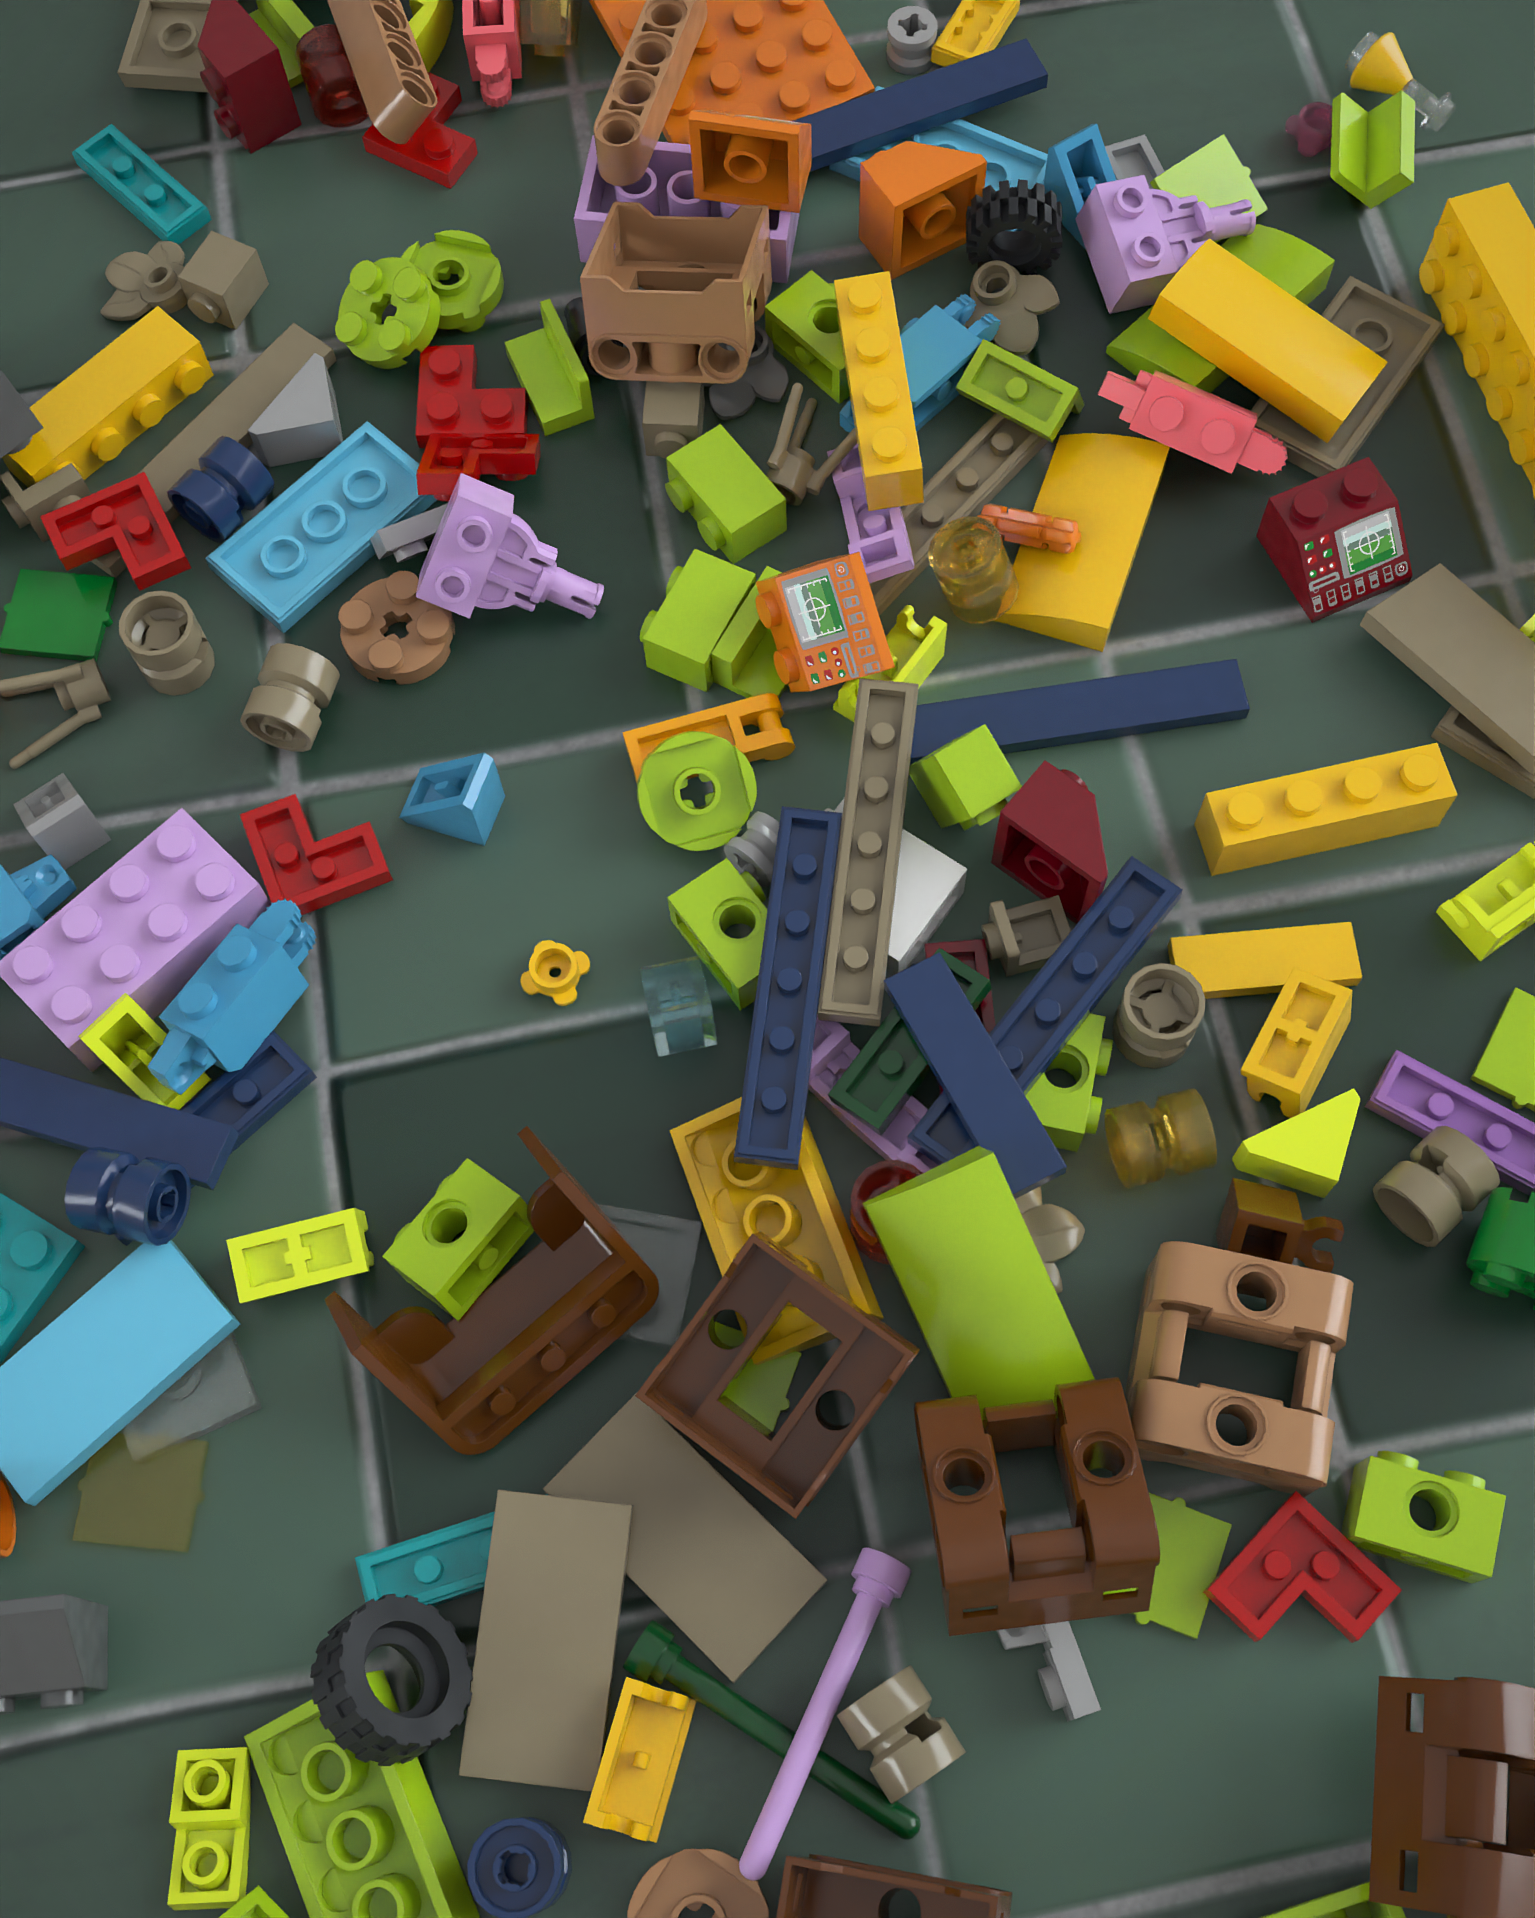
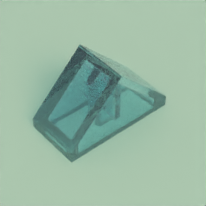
M699 956L640 967L658 1057L717 1045L712 1005Z

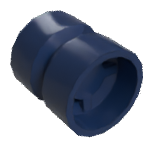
M226 436L219 437L199 458L201 470L192 468L187 470L167 491L168 498L177 512L198 532L217 543H223L244 521L241 513L242 509L254 510L274 489V480L259 459L243 445Z
M104 1147L90 1148L75 1163L67 1181L64 1198L66 1215L70 1223L80 1229L106 1235L119 1234L125 1239L155 1246L164 1245L176 1236L184 1223L191 1196L190 1177L186 1168L179 1163L146 1157L140 1162L136 1156L128 1152Z
M536 1817L503 1819L486 1828L474 1843L467 1862L468 1884L475 1901L489 1914L499 1918H528L554 1905L565 1892L572 1873L571 1851L564 1835L550 1822Z

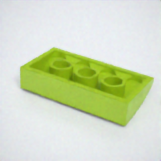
M1256 224L1252 234L1231 237L1221 245L1225 250L1305 305L1312 302L1326 289L1335 262L1333 258L1309 243L1286 232ZM1153 306L1106 348V354L1135 376H1138L1140 370L1154 374L1156 370L1209 393L1229 377L1227 373L1150 321L1148 317Z
M977 1146L862 1203L951 1398L976 1395L983 1420L984 1407L1052 1399L1054 1403L1056 1384L1095 1380L994 1152Z
M384 1670L366 1672L368 1683L378 1700L392 1712L400 1713ZM313 1699L244 1736L310 1918H480L418 1757L404 1764L397 1761L391 1766H378V1762L370 1760L365 1763L356 1759V1754L348 1749L343 1750L334 1742L336 1738L329 1729L325 1730L319 1719L321 1717L317 1704L314 1705Z

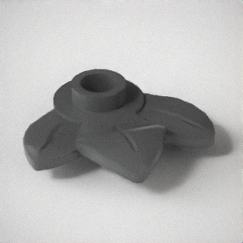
M754 324V346L743 376L732 383H703L704 387L710 388L709 399L713 412L722 420L743 416L752 408L757 397L769 402H780L787 391L788 373L786 367L774 358V346L771 338L763 328ZM719 343V346L725 350H736L725 343Z

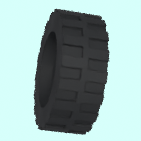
M386 1594L376 1601L374 1598L332 1627L327 1632L329 1636L320 1641L315 1651L318 1655L316 1662L311 1665L310 1678H313L314 1689L311 1691L313 1703L314 1705L317 1704L321 1714L319 1719L325 1730L329 1729L336 1738L334 1740L335 1743L343 1750H350L356 1754V1759L365 1763L371 1760L378 1762V1766H391L397 1761L404 1764L413 1760L450 1736V1732L462 1723L465 1715H463L464 1710L471 1703L470 1682L473 1680L472 1667L468 1665L466 1657L468 1652L464 1642H460L455 1633L456 1628L449 1620L445 1621L438 1614V1609L431 1604L424 1605L418 1602L416 1597L406 1595L401 1598L396 1597V1594ZM381 1646H390L402 1654L411 1665L416 1675L420 1692L418 1701L411 1710L401 1713L392 1712L373 1693L365 1672L366 1659L373 1649Z

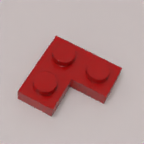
M427 72L437 97V104L409 141L405 144L395 143L382 135L373 123L364 133L362 139L366 152L451 189L477 156L478 151L474 138L444 126V123L462 102L459 85Z
M474 345L427 346L420 352L415 434L419 448L426 447L431 433L527 434L528 397L526 388L476 389L477 355Z
M431 433L416 472L418 495H434V498L437 500L449 502L460 473L479 480L481 474H495L496 478L505 481H516L524 479L528 475H536L541 455L540 434Z
M145 472L40 516L57 555L67 571L119 549L139 591L191 569L189 561Z
M296 794L239 814L271 903L277 902L278 899L282 901L284 898L287 901L291 900L297 905L301 915L393 881L370 821L315 842Z
M1295 1491L1289 1495L1203 1593L1254 1642L1263 1638L1301 1594L1353 1643L1364 1635L1402 1589L1305 1498Z

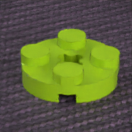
M446 230L434 233L435 241L429 242L421 248L419 241L408 247L401 258L413 263L425 272L431 279L429 281L431 282L432 290L439 296L441 313L437 328H458L463 332H472L481 328L485 323V316L490 314L499 303L504 289L501 265L498 258L492 254L490 245L483 238L475 234L459 230ZM451 274L459 276V282L453 285H442V283L438 282L439 280H448Z
M388 257L379 259L374 263L369 260L357 263L350 273V283L345 289L340 302L338 320L335 325L337 338L346 344L354 355L374 367L393 369L406 364L407 362L402 358L410 355L415 349L422 352L430 344L439 324L441 304L438 294L432 290L431 282L429 281L431 279L413 263L402 258ZM392 304L397 308L394 316H387L384 324H382V314L385 308Z
M704 731L682 732L660 742L643 760L637 781L638 805L649 827L666 842L690 851L710 850L728 843L731 838L735 837L742 830L741 827L748 820L757 797L755 775L746 756L727 739ZM693 774H698L700 781H711L713 785V792L704 795L705 805L701 807H695L691 799L682 800L680 796V789L688 786L687 777Z

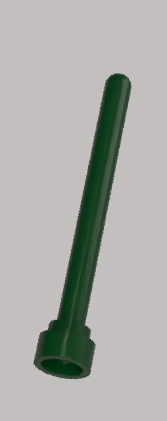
M652 1620L636 1642L623 1668L644 1683H647L650 1678L660 1685L664 1680H667L776 1755L785 1759L796 1732L682 1657L680 1654L683 1648L673 1642L675 1634ZM821 1749L819 1750L808 1775L809 1777L899 1838L910 1840L918 1835L921 1823L915 1812L898 1801L890 1804L882 1790Z

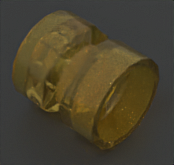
M962 517L947 523L937 531L930 542L928 557L951 611L959 619L968 623H987L1000 618L1009 611L1017 599L1019 584L998 529L986 519Z
M1189 1088L1160 1095L1157 1097L1154 1107L1151 1108L1143 1101H1136L1107 1108L1104 1113L1106 1138L1111 1158L1120 1181L1128 1189L1162 1181L1166 1169H1171L1175 1174L1182 1176L1214 1168L1217 1163L1216 1139L1206 1105L1196 1089ZM1151 1127H1154L1157 1144L1160 1150L1157 1152L1154 1144V1139L1150 1130Z

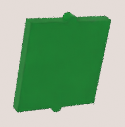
M20 568L11 603H7L4 606L7 617L0 638V652L3 654L78 661L94 658L97 662L105 629L113 624L109 614L118 585L115 577Z

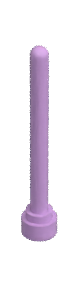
M862 1548L851 1573L856 1579L852 1591L857 1596L740 1858V1872L748 1880H759L765 1875L881 1607L889 1608L893 1598H901L912 1573L911 1569L905 1564L883 1552L871 1548Z

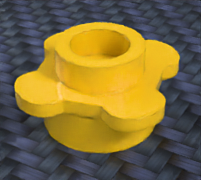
M552 940L541 941L534 948V953L529 961V971L524 972L521 976V986L529 995L541 993L552 997L559 1006L570 1005L577 999L575 988L580 977L590 970V960L584 952H573L564 944L555 943ZM555 968L560 969L561 974L558 977L550 976L551 970Z

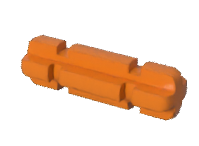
M995 504L984 505L981 514L977 515L976 525L979 526L980 534L984 537L998 540L1004 537V541L1041 549L1048 548L1049 544V550L1055 552L1071 553L1074 551L1076 543L1080 542L1081 539L1078 523L1071 519L1054 517L1052 522V516L1016 508L1008 509V507Z

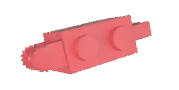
M462 0L463 38L472 82L480 81L483 102H486L487 106L490 105L491 108L504 107L503 105L508 104V101L511 100L512 79L522 78L520 0Z
M1140 370L1136 381L1112 371L1107 372L1098 395L1124 406L1119 419L1130 423V430L1231 474L1237 463L1254 471L1261 470L1262 474L1268 473V475L1271 473L1276 474L1278 470L1282 471V466H1286L1285 461L1288 457L1286 456L1287 450H1285L1286 446L1283 445V440L1279 441L1278 437L1272 438V434L1254 427L1257 422V413L1156 370L1154 374Z

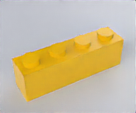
M890 272L834 280L838 324L868 511L924 503L922 462Z
M159 306L155 307L29 407L43 426V429L32 436L30 443L24 449L2 457L8 469L28 488L70 463L74 465L83 480H86L106 462L116 458L127 445L148 428L157 425L164 415L185 398L199 391L204 383L214 376L200 341Z
M1438 743L1208 792L1205 794L1194 825L1211 876L1437 827L1456 799L1457 792Z

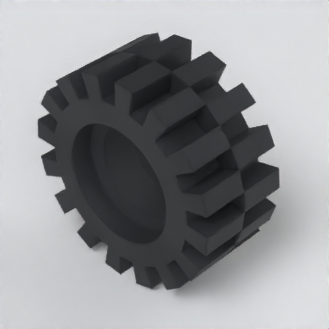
M1018 179L1017 187H1010L1009 180L999 182L998 191H995L989 185L983 188V197L976 194L971 199V207L968 206L966 211V253H968V259L972 265L978 263V269L987 262L998 260L1008 263L1017 269L1018 272L1026 271L1027 275H1037V266L1047 270L1052 266V259L1057 260L1061 255L1060 248H1062L1063 242L1062 206L1060 201L1057 202V195L1052 190L1045 194L1044 185L1036 182L1032 189H1028V180ZM1010 229H1022L1021 231H1014V232H1013V231H1005V230H1010Z

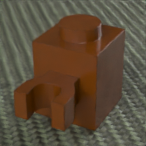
M1232 1178L1217 1228L1216 1238L1218 1249L1291 1265L1294 1258H1298L1310 1269L1331 1273L1334 1266L1331 1252L1316 1250L1312 1248V1245L1322 1238L1341 1242L1344 1228L1341 1220L1325 1216L1303 1220L1296 1192Z

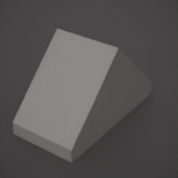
M314 353L248 429L263 464L273 467L325 457L343 442L335 390L322 356Z
M61 773L13 804L31 836L47 855L51 854L65 870L111 840L64 773Z

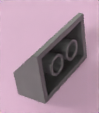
M67 1594L0 1601V1715L15 1713L16 1700L41 1697L40 1709L69 1708L84 1705L85 1692L107 1690V1605Z

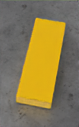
M1351 922L1172 937L1167 945L1170 964L1177 965L1190 972L1200 983L1205 999L1279 993L1293 967L1344 987L1358 986L1362 979Z

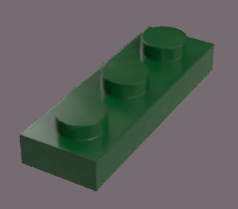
M939 947L934 955L939 952L941 953L975 1011L992 989L990 980ZM895 1006L828 1093L831 1102L880 1136L883 1135L931 1070Z

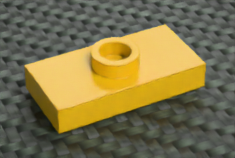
M962 0L931 49V62L946 67L994 50L1018 13L1020 0Z

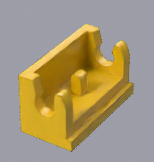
M1293 967L1241 1068V1075L1247 1077V1092L1255 1101L1259 1102L1263 1094L1267 1093L1281 1101L1280 1108L1283 1115L1292 1118L1305 1112L1351 1020L1352 989Z
M626 1677L583 1823L624 1833L638 1840L657 1843L697 1700Z

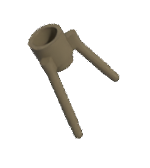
M795 383L792 386L776 444L767 461V465L770 468L766 474L767 478L786 498V504L794 506L802 503L807 492L819 495L827 477L857 444L854 427L817 471L813 469L815 459L800 448L817 406L815 398L807 400L790 440L803 391L801 383Z
M94 658L57 670L0 680V695L2 697H11L55 688L64 711L76 708L78 712L14 756L9 761L11 768L17 769L82 725L103 718L98 705L111 701V697Z

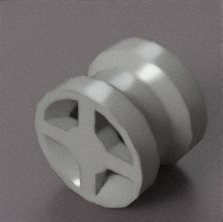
M919 6L899 8L888 19L887 37L889 41L887 43L886 60L889 66L896 72L905 75H917L927 71L933 65V62H931V49L937 37V20L933 13Z
M758 811L748 819L747 831L741 837L731 838L724 846V852L738 871L741 873L748 871L760 886L767 887L772 881L779 822L768 814Z

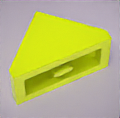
M126 993L78 1036L140 1099L180 1110L211 1080L204 1072L182 1095L158 1082V1079L151 1074L147 1066L163 1044L167 1034Z
M1353 1088L1242 1141L1232 1157L1234 1165L1239 1171L1325 1198L1339 1181L1360 1097Z

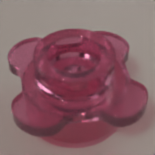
M1313 102L1305 105L1301 109L1299 116L1292 115L1287 119L1285 130L1287 133L1294 135L1299 144L1298 151L1302 155L1315 156L1325 148L1331 147V105L1323 102Z

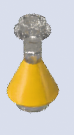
M1374 32L1368 33L1355 47L1345 64V68L1352 73L1350 78L1351 88L1388 95H1395L1402 90L1415 100V109L1425 116L1420 126L1423 130L1429 127L1434 132H1437L1447 122L1457 107L1451 101L1452 94L1450 92L1445 93L1439 99L1413 78L1396 37L1392 32L1385 33L1381 37Z

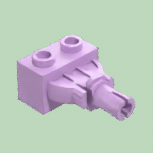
M1145 175L1096 184L1075 220L1109 314L1155 304L1159 294L1170 280L1208 239L1215 242L1216 240L1252 234L1256 226L1255 212L1242 214V212L1250 211L1253 207L1251 202L1244 199L1235 203L1209 208L1203 201L1198 202L1196 195L1178 198L1163 190L1149 189Z
M460 473L420 570L416 597L469 619L475 606L485 609H501L516 605L533 612L536 603L538 604L539 601L544 603L545 600L578 612L591 619L596 612L594 604L599 605L602 598L604 585L596 584L557 567L555 562L558 552L557 548L538 541L531 527L519 516L513 514V494Z

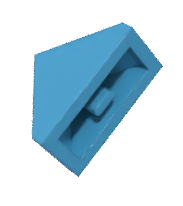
M1091 124L1048 148L1044 178L1045 194L1052 190L1057 195V202L1060 201L1062 206V224L1084 249L1086 248L1075 219L1096 184L1116 180L1097 124Z
M484 752L420 768L399 818L408 824L485 846L505 798L494 759Z

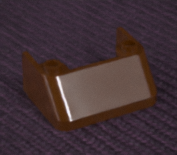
M528 1126L523 1128L517 1135L550 1177L533 1193L527 1206L529 1224L542 1241L482 1292L459 1321L452 1318L445 1325L429 1309L411 1306L396 1311L374 1329L335 1291L324 1299L350 1353L452 1449L465 1455L480 1454L496 1446L650 1311L659 1294L658 1278L648 1264L586 1190Z

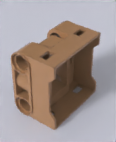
M613 202L580 276L589 359L597 373L605 378L614 380L661 381L668 383L726 384L740 379L747 369L754 346V323L761 318L765 311L773 281L768 206L741 205L729 218L654 216L641 203ZM611 340H618L625 344L626 347L617 346ZM719 343H725L736 350H725L719 346Z
M1180 1241L1160 1244L1158 1252L1145 1273L1125 1390V1399L1140 1459L1168 1462L1247 1480L1290 1494L1297 1491L1303 1497H1306L1318 1488L1326 1487L1335 1422L1327 1418L1336 1353L1346 1345L1354 1283L1336 1274ZM1237 1293L1266 1299V1310L1252 1311L1246 1308L1240 1302ZM1192 1328L1298 1352L1291 1407H1283V1401L1205 1383H1199L1196 1387L1176 1383L1179 1379L1186 1329ZM1231 1414L1243 1422L1247 1430L1245 1445L1233 1446L1226 1443L1219 1436L1216 1429L1218 1415Z

